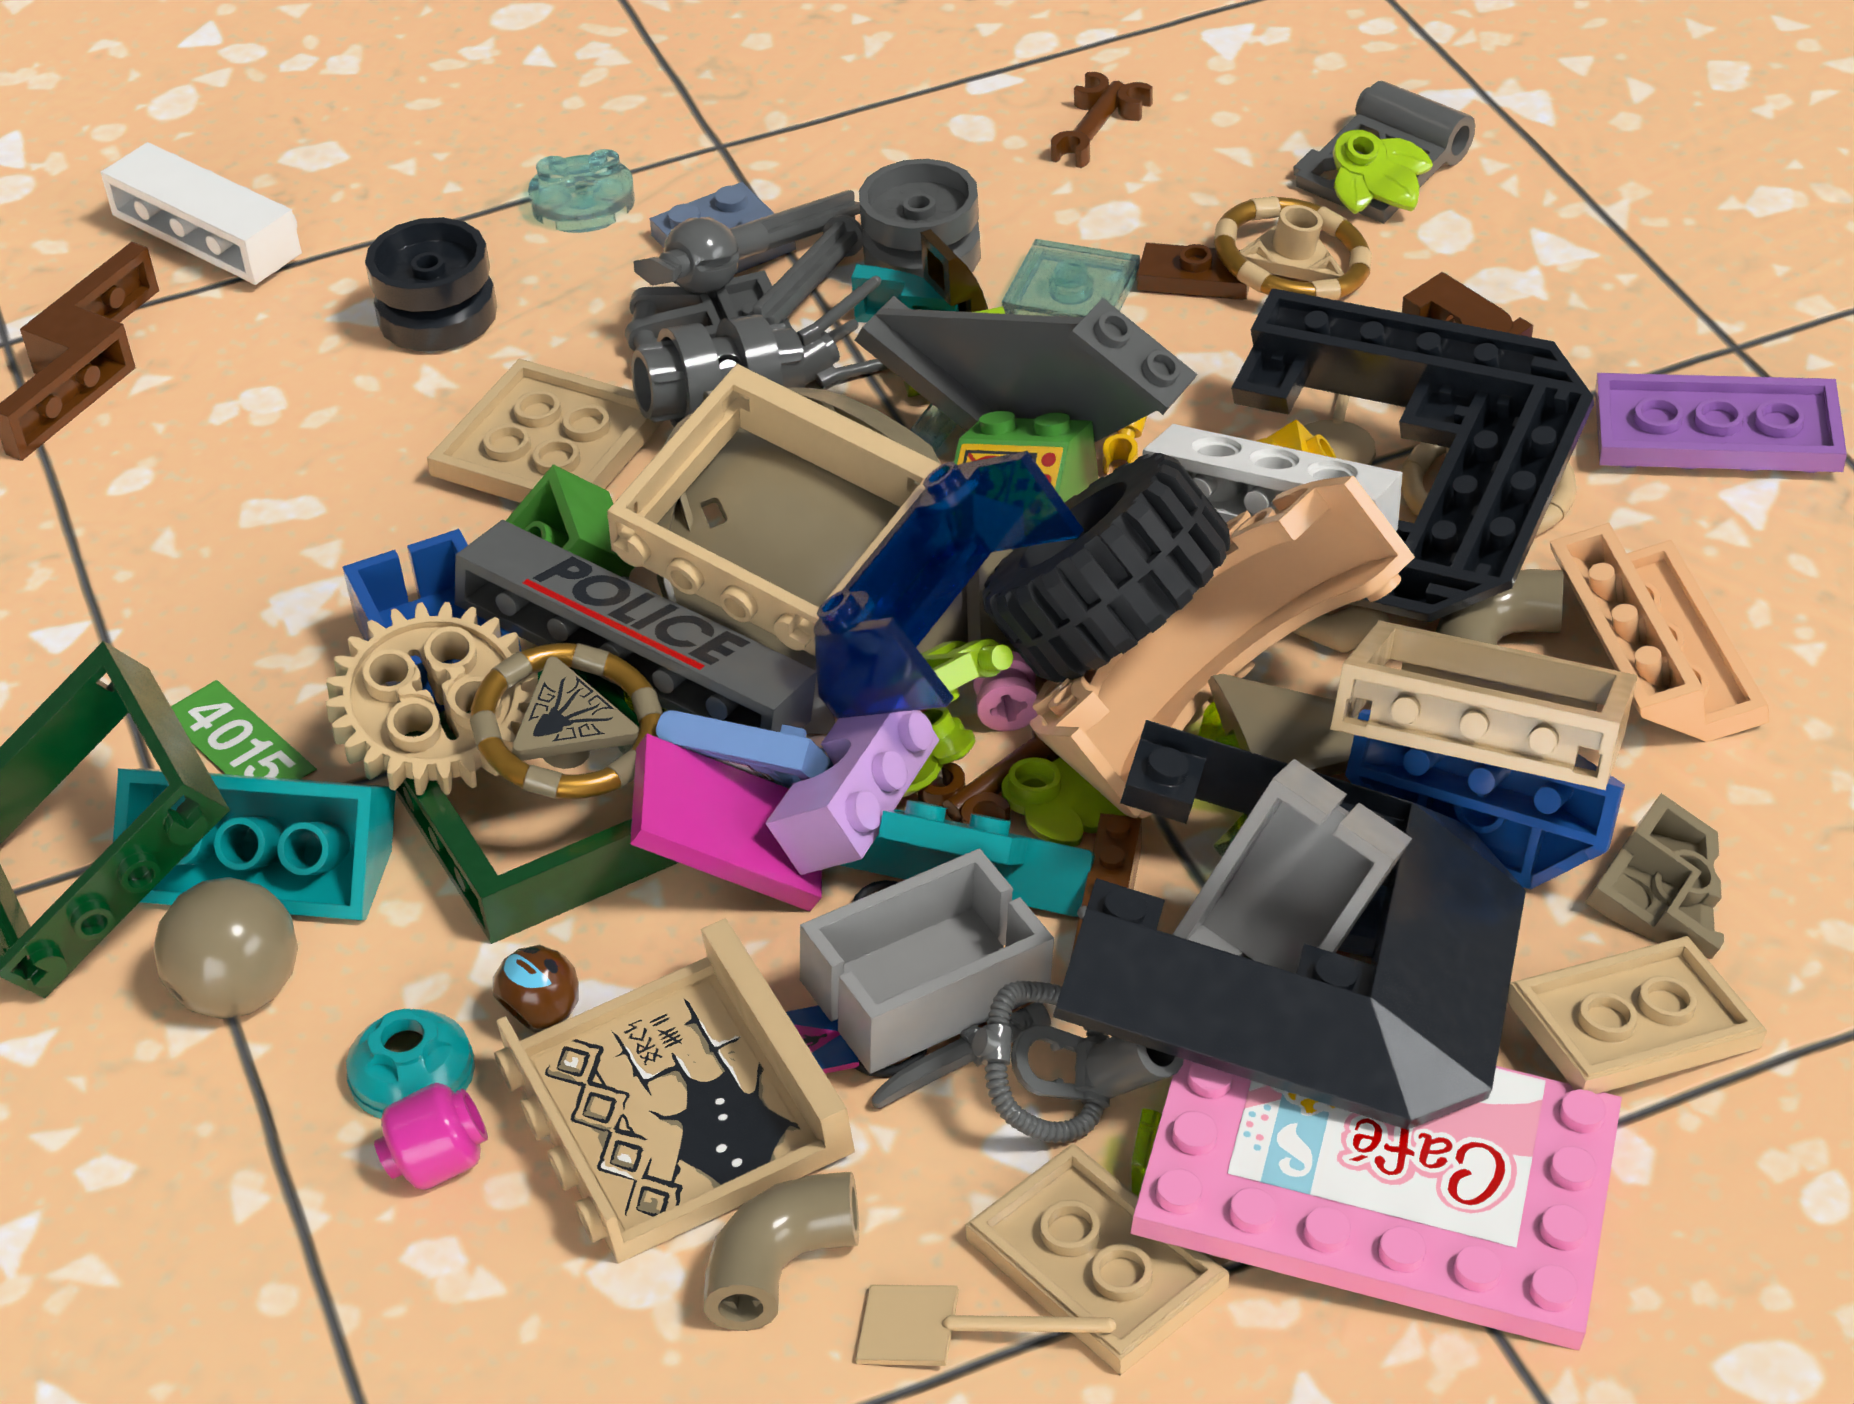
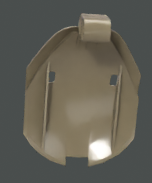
M788 388L940 463L931 445L877 409L848 396L824 389ZM713 390L705 391L703 393L702 402L709 396V394ZM693 413L677 423L664 446ZM740 427L657 524L820 607L901 507ZM949 480L947 486V508L824 661L804 650H793L787 647L775 635L750 622L744 623L733 619L721 607L696 594L689 595L679 591L669 580L657 574V581L664 598L817 671L811 721L803 728L806 730V734L827 735L835 724L833 708L862 702L855 681L904 656H917L941 643L948 641L968 643L965 529L958 501ZM711 503H717L725 522L710 528L702 507Z

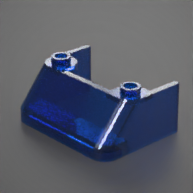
M1028 451L956 465L955 462H947L934 469L923 482L924 491L842 591L829 597L819 607L817 611L819 619L814 626L818 696L834 717L848 718L947 707L953 700V695L916 647L992 552L1076 539L1083 532L1082 526Z

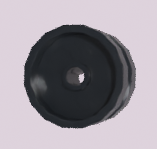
M445 217L420 218L394 226L379 235L368 248L365 265L369 284L375 295L374 307L378 325L384 337L395 345L420 352L447 350L467 344L482 335L495 320L497 300L494 284L489 276L490 262L487 245L480 231L468 223Z

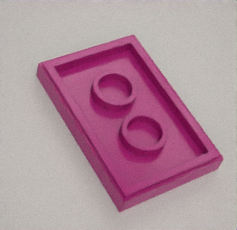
M650 734L644 736L636 747L631 845L807 911H811L822 898V870L800 875L766 825L767 820L789 790L788 788Z

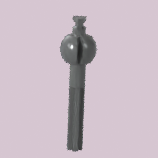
M845 190L732 228L711 217L688 218L671 230L664 243L663 253L660 254L659 258L652 257L633 261L634 272L652 286L674 282L691 293H714L732 280L738 269L739 260L821 233L827 221L833 216L843 214L855 219V215L860 214V204L855 201L854 191Z

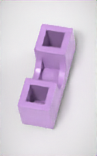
M907 689L847 706L821 743L834 766L815 777L793 783L767 820L766 825L800 875L861 860L879 834L883 810L894 811L939 742V738L932 729L929 719L921 712Z

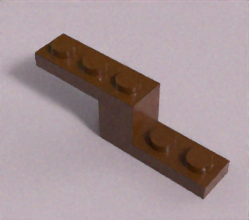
M131 241L20 328L33 373L36 375L0 403V439L6 455L23 461L136 368L124 324L120 322L159 292L148 247Z

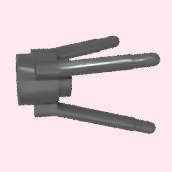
M879 276L871 277L816 322L797 332L805 355L806 385L816 380L823 389L839 380L889 369L878 359L835 368L833 364L840 360L839 351L835 343L856 330L859 324L856 320L852 319L828 333L825 332L827 328L865 299L868 294L881 284Z

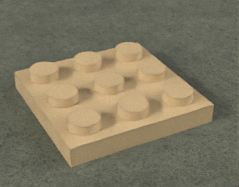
M519 358L427 457L430 476L519 503L524 500L553 464L606 489L663 421L654 423L649 418H645L638 407L634 391Z

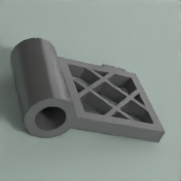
M1377 81L1371 87L1364 89L1360 94L1355 108L1356 116L1320 151L1311 149L1293 167L1294 175L1296 176V187L1347 208L1337 197L1334 189L1335 179L1328 180L1320 175L1324 171L1336 170L1333 148L1340 135L1350 130H1365L1373 133L1380 139L1401 138L1410 141L1428 154L1433 166L1430 171L1417 176L1420 188L1444 163L1450 166L1456 165L1465 157L1475 135V120L1471 115L1385 81ZM1372 199L1370 204L1359 213L1384 224L1399 208Z

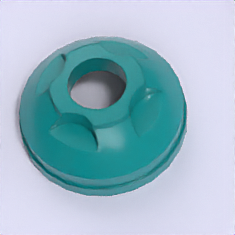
M426 1009L395 1010L368 1025L352 1043L346 1059L347 1083L354 1101L364 1111L381 1119L384 1109L388 1105L433 1083L445 1084L454 1092L460 1089L466 1091L472 1081L475 1070L473 1049L463 1028L450 1017ZM401 1031H416L423 1035L422 1041L409 1051L394 1052L384 1047L391 1036Z

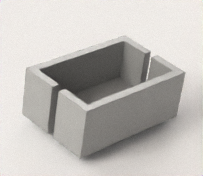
M1293 759L1272 779L1172 935L1238 956L1244 953L1254 961L1294 973L1304 943L1333 953L1338 951L1412 838L1361 803H1358L1348 812L1340 806L1347 795L1346 793Z
M980 848L800 924V981L831 1022L838 1019V1032L870 1074L954 1037L973 1025L978 1026L987 1022L993 998L1006 984L1009 985L1011 982L1015 983L1016 981L1050 983L1054 937L1021 897L1012 900L1013 888ZM1019 1002L1018 1004L1016 1003L1014 1009L1023 1006L1029 1002Z

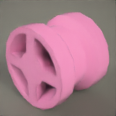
M1012 651L1013 662L1008 669L1001 670V672L993 677L975 678L972 680L977 694L976 708L978 717L984 725L998 731H1015L1026 727L1038 715L1032 707L1038 695V691L1035 688L1036 675L1021 655Z

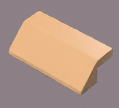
M1606 523L1550 541V548L1561 570H1563V574L1615 670L1638 675L1632 701L1641 718L1706 742L1769 723V709L1765 698L1672 539L1626 553L1610 523Z

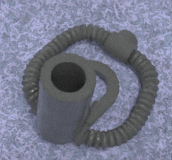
M1011 982L1009 985L1006 984L993 998V1003L990 1006L991 1011L988 1013V1025L978 1029L975 1033L972 1050L976 1056L981 1057V1063L986 1065L985 1071L988 1073L985 1075V1079L989 1081L986 1083V1087L991 1089L988 1095L993 1098L991 1103L993 1106H996V1112L1012 1128L1040 1141L1044 1140L1048 1143L1051 1141L1054 1143L1072 1142L1074 1139L1087 1136L1088 1132L1093 1131L1095 1125L1099 1123L1103 1110L1110 1107L1111 1098L1171 1077L1178 1073L1183 1065V1058L1113 1036L1109 1037L1104 1033L1085 1027L1083 1028L1087 1031V1038L1049 1025H1034L1019 1034L1013 1042L1011 1051L1012 1028L1009 1026V1020L1016 1003L1040 1002L1057 1005L1062 989L1060 985L1044 982ZM1040 1040L1050 1043L1052 1051L1064 1048L1076 1052L1075 1084L1064 1083L1062 1078L1053 1081H1045L1038 1078L1032 1072L1028 1063V1052L1033 1042ZM1010 1054L1013 1072L1018 1082L1027 1091L1043 1097L1081 1100L1084 1105L1081 1113L1069 1121L1052 1122L1031 1115V1113L1026 1112L1021 1106L1017 1105L1012 1092L1009 1091V1081L1006 1079L1008 1077L1006 1073L1007 1066L1010 1065Z

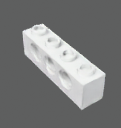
M1176 424L1168 427L1147 445L1142 452V456L1162 453L1177 459L1225 522L1246 510L1251 516L1268 507L1274 510L1276 506L1272 501L1275 496L1299 485L1322 479L1354 476L1395 531L1398 529L1403 472Z

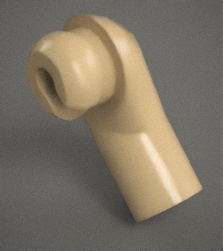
M1353 605L1331 615L1326 613L1296 629L1293 633L1338 652L1347 653L1355 650L1379 620L1389 622L1386 612Z

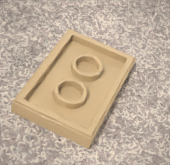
M1688 936L1510 982L1507 1003L1574 1090H1588L1595 1094L1759 1049L1762 1047L1767 1033V1029Z
M1072 1143L966 1223V1240L1053 1317L1113 1318L1116 1322V1328L1111 1333H1071L1121 1376L1229 1288V1272L1206 1253L1130 1234L1139 1197L1082 1149Z

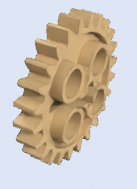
M422 602L417 603L415 618L406 620L396 608L392 609V626L384 628L373 620L368 621L369 641L354 636L348 638L350 656H335L336 676L329 677L326 681L329 700L326 701L329 722L332 723L334 741L336 744H344L347 761L350 764L363 760L365 775L369 780L387 770L389 788L394 791L406 778L413 779L416 795L424 793L429 780H438L443 793L446 795L450 794L452 778L459 776L462 777L467 785L475 788L477 787L476 770L481 767L495 776L499 775L477 749L470 724L471 713L466 712L471 710L476 691L491 669L514 653L521 652L516 632L501 637L500 621L496 617L479 626L476 608L470 607L460 619L454 618L450 602H444L438 616H429ZM411 656L420 657L427 671L428 682L436 702L439 705L445 706L446 722L456 736V740H450L446 737L440 724L435 702L428 690H422L421 674ZM451 659L461 660L452 664L442 663ZM532 672L506 690L500 697L496 707L495 716L503 743L511 752L514 740L538 683V673ZM391 681L400 682L399 684L393 686L382 685L386 682ZM413 731L426 732L416 737L404 736Z

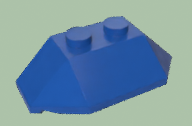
M1363 709L1360 711L1358 719L1369 721L1371 710ZM1354 735L1345 774L1352 784L1416 803L1468 824L1519 884L1530 890L1609 850L1625 784L1613 776H1610L1606 790L1357 735ZM1577 755L1575 767L1596 771L1598 766L1581 755Z

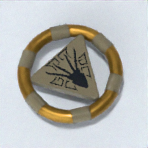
M556 643L535 646L521 652H516L493 667L476 691L471 707L470 724L477 749L487 763L506 780L523 788L525 791L554 799H581L621 789L634 780L636 747L646 734L657 737L656 726L663 712L657 693L651 684L637 669L623 659L611 654L609 651L579 643ZM569 667L602 677L605 676L618 684L631 698L639 728ZM543 669L514 740L511 752L503 743L495 716L498 701L502 694L532 672ZM634 744L631 750L624 753L604 769L586 774H563L523 762L524 760L543 758L545 762L553 767L569 769L582 765L589 758L591 750Z

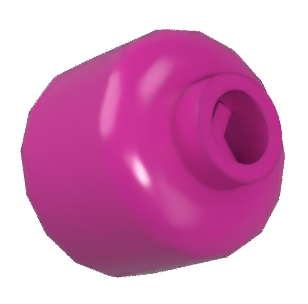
M433 1083L388 1105L384 1109L381 1118L384 1136L376 1139L374 1146L383 1168L392 1179L403 1175L415 1188L427 1190L477 1165L481 1153L480 1144L488 1140V1134L475 1103L464 1089L454 1092L445 1084Z

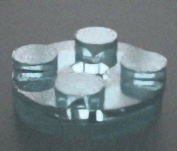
M600 149L590 155H577L566 158L560 156L545 157L536 164L537 174L531 179L528 187L531 210L536 220L542 224L543 217L555 221L556 230L568 233L590 232L606 228L616 222V212L622 210L626 205L628 213L635 203L632 174L625 165L620 163L618 153L609 149Z

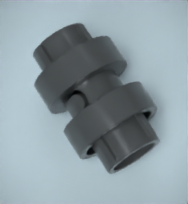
M760 314L721 320L716 331V338H711L707 329L700 323L663 328L659 332L657 342L639 345L632 356V384L638 407L642 415L647 419L649 418L652 422L670 420L673 427H675L678 422L695 412L702 404L703 393L714 390L736 364L786 388H805L806 362L799 336L792 327H787L784 323L769 325L767 320Z

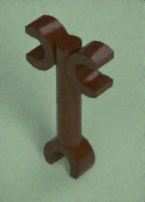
M1087 72L1085 74V87L1078 85L1074 87V106L1089 111L1073 131L1059 132L1052 137L1051 161L1058 162L1063 155L1075 153L1076 167H1085L1090 162L1091 140L1118 107V114L1122 118L1140 121L1142 118V105L1151 107L1153 104V86L1143 82L1123 84L1120 81H1113L1109 85V79L1104 74Z
M1032 729V739L967 785L965 783V773L959 765L953 762L943 764L941 769L942 783L945 786L936 787L929 784L926 788L918 791V801L947 808L946 814L955 822L962 820V823L969 824L971 814L1011 821L1010 805L1007 799L999 795L1002 792V782L1006 775L1009 774L1011 766L1025 758H1043L1053 762L1060 756L1048 747Z

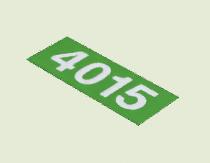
M218 680L213 681L171 706L191 743L225 774L300 780L317 770Z

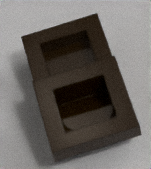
M931 229L920 232L924 279L950 306L958 304L959 312L987 310L988 306L983 291L968 266Z

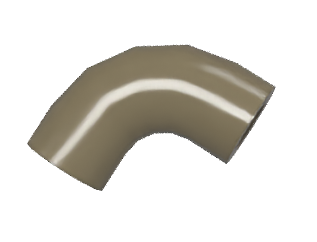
M1520 570L1512 589L1441 617L1435 632L1497 645V642L1502 637L1512 633H1560L1563 607V570Z
M853 1173L816 1174L777 1183L740 1206L715 1237L706 1267L703 1311L708 1320L719 1327L729 1330L748 1331L761 1328L771 1323L778 1314L779 1280L782 1270L789 1261L803 1253L819 1249L858 1246L859 1211Z

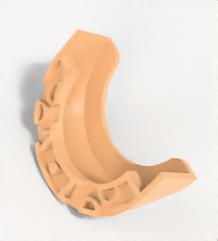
M1354 476L1322 479L1299 485L1275 496L1272 502L1276 509L1273 510V508L1268 507L1252 516L1246 510L1227 521L1230 534V549L1226 551V559L1220 567L1213 571L1214 576L1210 581L1194 593L1193 599L1181 610L1173 613L1166 619L1167 622L1154 633L1150 632L1139 640L1136 646L1124 654L1120 653L1113 657L1108 664L1099 669L1088 670L1084 676L1074 680L1067 678L1064 682L1048 680L1044 683L1032 706L1038 716L1030 721V725L1037 736L1122 813L1133 818L1138 816L1139 818H1145L1153 814L1120 804L1146 720L1183 731L1185 727L1200 719L1210 708L1208 699L1212 696L1208 680L1211 676L1227 674L1243 678L1253 669L1255 665L1254 658L1301 626L1352 602L1360 601L1364 598L1374 602L1383 598L1400 583L1401 577L1398 573L1415 558Z

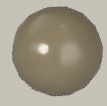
M226 877L202 881L176 898L158 924L153 951L159 979L177 1001L194 1013L227 1019L250 1015L272 1001L279 994L293 974L298 944L291 915L270 891L259 884Z

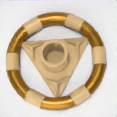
M1285 197L1254 198L1228 210L1216 224L1214 246L1223 265L1240 282L1266 295H1269L1271 289L1274 288L1338 300L1356 291L1370 275L1372 253L1363 235L1346 218L1324 206ZM1279 217L1277 225L1239 252L1236 247L1237 229L1241 225L1251 220ZM1321 230L1338 238L1349 251V270L1345 274L1320 241ZM1272 274H1276V275H1280V276H1285V277H1290V278H1295V279H1300V280H1305V281H1309V282H1298V281L1287 280V279H1283V278L1274 276V275H1272Z

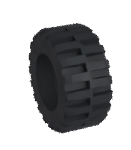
M1162 453L1140 456L1133 463L1127 462L1115 468L1106 477L1102 476L1091 483L1087 489L1077 496L1071 497L1055 513L1042 520L1027 537L1022 538L1012 548L1013 551L1000 561L995 567V573L989 576L985 582V589L982 590L984 610L1038 677L1053 682H1064L1067 678L1074 680L1084 676L1088 670H1097L1108 664L1118 654L1126 653L1136 646L1138 641L1150 632L1154 633L1167 622L1166 619L1177 610H1181L1193 599L1194 593L1210 581L1214 576L1213 571L1220 567L1226 559V551L1230 549L1228 525L1177 459Z

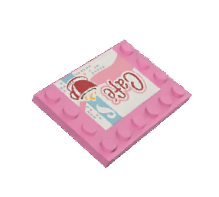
M1184 1059L1182 1067L1178 1073L1173 1075L1135 1208L1130 1234L1579 1351L1586 1334L1622 1097L1604 1092L1595 1094L1588 1090H1574L1568 1083L1496 1066L1493 1088L1488 1099L1406 1130Z

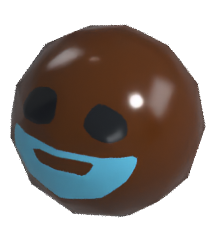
M535 945L519 948L504 958L493 976L492 993L494 998L526 1028L537 1033L569 1018L579 1001V981L575 967L566 956L554 949Z

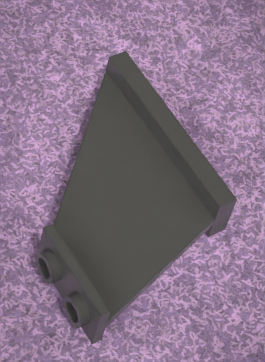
M893 296L861 328L854 340L966 432L979 421L982 415L990 412L1009 411L1014 413L1015 418L1035 419L1048 413H1065L1069 415L1070 420L1092 421L1094 442H1097L1155 411H1159L1164 415L1198 375L1103 297L1085 317L912 310Z

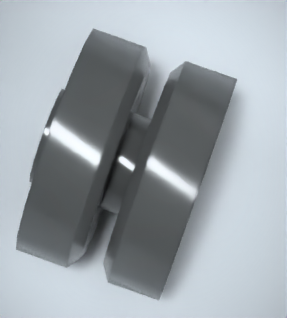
M928 158L913 159L884 166L866 178L859 189L864 265L894 269L923 277L920 232L931 229L968 266L971 272H974L981 259L977 182L967 170L946 161Z

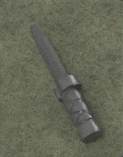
M1034 1002L1011 1014V1019L1009 1020V1026L1012 1028L1011 1042L1013 1043L1022 1031L1034 1025H1051L1049 1013L1043 1003ZM973 1025L961 1031L960 1039L926 1055L897 1072L876 1091L872 1098L873 1106L882 1108L971 1062H974L977 1067L982 1065L981 1057L976 1056L972 1050L973 1038L979 1027Z

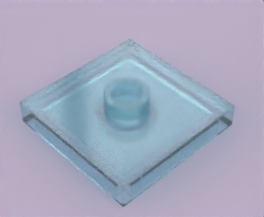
M1035 239L1002 300L1005 314L1085 317L1102 297L1120 311L1137 278L1140 255Z

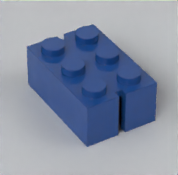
M460 529L407 545L418 599L411 602L408 600L401 564L396 550L342 566L355 622L364 640H370L367 622L373 620L384 628L392 626L391 610L395 608L402 613L406 620L415 618L417 603L423 602L429 616H438L444 602H450L452 616L459 619L463 616L466 610L454 605L456 554L468 546ZM477 616L479 626L487 622V620ZM500 627L501 637L511 633ZM411 656L421 674L422 690L430 692L438 713L444 711L445 706L439 705L435 700L428 682L427 671L420 657ZM451 659L442 663L452 664L461 660ZM386 682V685L393 686L399 684L400 682Z

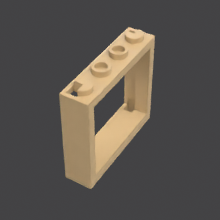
M736 364L608 509L611 550L616 552L629 565L634 567L642 566L669 580L679 591L689 595L696 594L721 607L733 619L744 623L750 622L775 635L787 647L793 650H804L824 661L947 508L948 467ZM740 427L901 507L820 607L657 524Z
M1379 620L1343 663L1330 730L1606 790L1624 740L1638 675ZM1389 659L1403 662L1401 670L1384 665ZM1368 700L1372 701L1369 721L1356 719L1355 717ZM1598 704L1604 705L1601 713L1596 712ZM1579 746L1599 750L1600 758L1596 771L1575 767Z

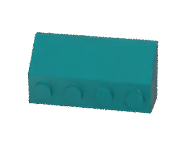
M118 768L113 842L169 786L161 769ZM209 773L230 811L140 901V903L172 905L180 894L202 881L231 877L263 886L284 905L290 915L366 920L392 852L396 790H391L389 786ZM183 795L171 808L176 810L186 799Z

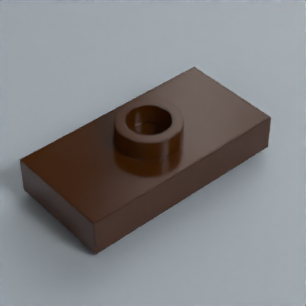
M1146 242L1137 273V290L1144 292L1244 300L1247 299L1249 286L1240 282L1223 265L1215 248H1208L1200 244L1184 246Z

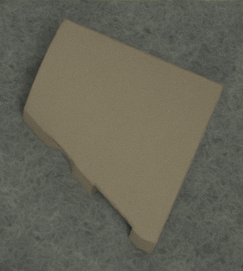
M1227 674L1213 675L1208 680L1225 735L1235 734L1240 749L1288 764L1295 759L1310 770L1326 776L1346 773L1354 735L1330 730L1336 700Z
M1661 793L1636 825L1584 903L1623 927L1657 943L1688 936L1706 958L1712 959L1724 943V934L1716 932L1714 929L1713 908L1722 898L1721 880L1714 869V861L1719 856L1718 832Z

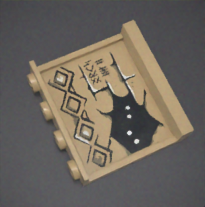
M726 918L701 929L707 954L706 958L519 1041L506 1016L496 1020L505 1047L494 1052L500 1072L510 1091L522 1087L528 1098L521 1100L520 1103L535 1138L540 1140L549 1136L554 1148L548 1150L547 1154L560 1185L564 1191L576 1186L583 1198L576 1201L575 1206L588 1237L592 1243L604 1238L618 1264L740 1207L777 1183L801 1178L855 1152L846 1106Z

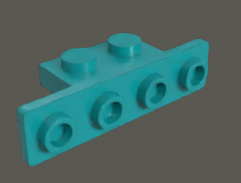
M907 800L905 811L894 809V811L883 810L879 834L861 860L840 865L906 880L980 848L1013 888L1012 900L1021 897L1028 907L1077 917V911L1082 906L1087 876L1095 860V854L1087 849L1009 833L1011 821L971 814L969 824L946 820L947 808Z

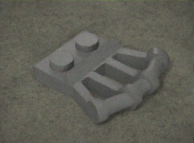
M765 270L734 277L729 283L714 293H691L682 287L638 288L631 296L629 309L633 317L625 329V337L629 347L636 351L641 344L657 342L659 332L663 328L700 323L707 329L711 338H716V331L721 320L747 316L753 310V306L772 287V284ZM788 318L782 322L787 327H792Z

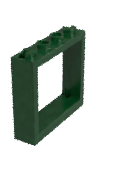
M104 641L0 746V844L128 713L131 715L169 786L32 926H30L0 865V977L43 998H46L230 811L150 669ZM106 673L112 681L109 685L100 681ZM184 795L186 799L176 810H173L171 807Z
M569 667L639 728L635 710H631L626 704L624 692L620 686L595 674ZM542 671L538 672V681ZM445 710L439 712L440 724L446 737L450 740H456V736L446 722ZM413 731L404 736L416 737L426 732ZM634 744L618 746V748L624 754L631 750ZM406 778L396 789L397 796L491 944L679 863L631 845V818L497 875L436 780H429L427 788L422 795H416L414 780Z

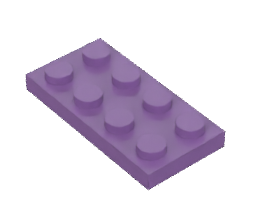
M1597 373L1595 398L1599 465L1626 468L1642 466L1676 467L1682 469H1740L1744 471L1781 470L1802 471L1806 473L1844 472L1847 452L1836 379Z

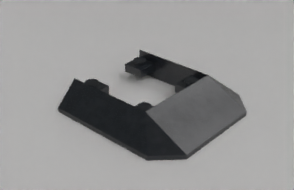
M1272 288L1250 329L1253 347L1231 387L1234 404L1289 415L1303 387L1406 407L1399 421L1401 438L1450 448L1415 523L1398 521L1396 532L1415 556L1398 573L1401 577L1400 583L1389 594L1377 601L1370 602L1367 598L1350 604L1432 622L1512 589L1594 406V396L1556 343L1539 338Z
M1146 720L1120 804L1187 824L1194 799L1250 815L1272 779L1288 763ZM1315 772L1347 794L1340 804L1342 808L1350 812L1358 803H1361L1412 838L1382 883L1383 886L1387 887L1371 964L1304 943L1294 973L1159 931L1157 926L1164 906V899L1096 878L1053 1014L1054 1018L1406 1130L1489 1098L1493 1088L1526 890L1468 824L1416 803Z

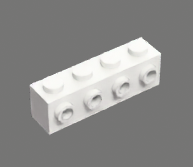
M146 142L101 171L113 216L254 285L269 275L276 273L285 264L302 254L297 234L298 224L292 209L149 142Z

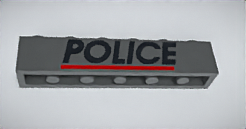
M503 519L456 554L454 605L466 611L470 607L476 608L477 616L487 621L496 617L500 621L501 628L511 633L516 632L519 637L537 646L556 643H579L609 651L611 654L629 663L647 679L657 693L660 706L668 711L674 710L776 732L781 731L782 724L804 728L811 721L816 670ZM599 676V677H601V678H603V679H605V680H607V681H609V682H611V683H613V684H616L614 681L608 679V678L605 677V676H604V677Z

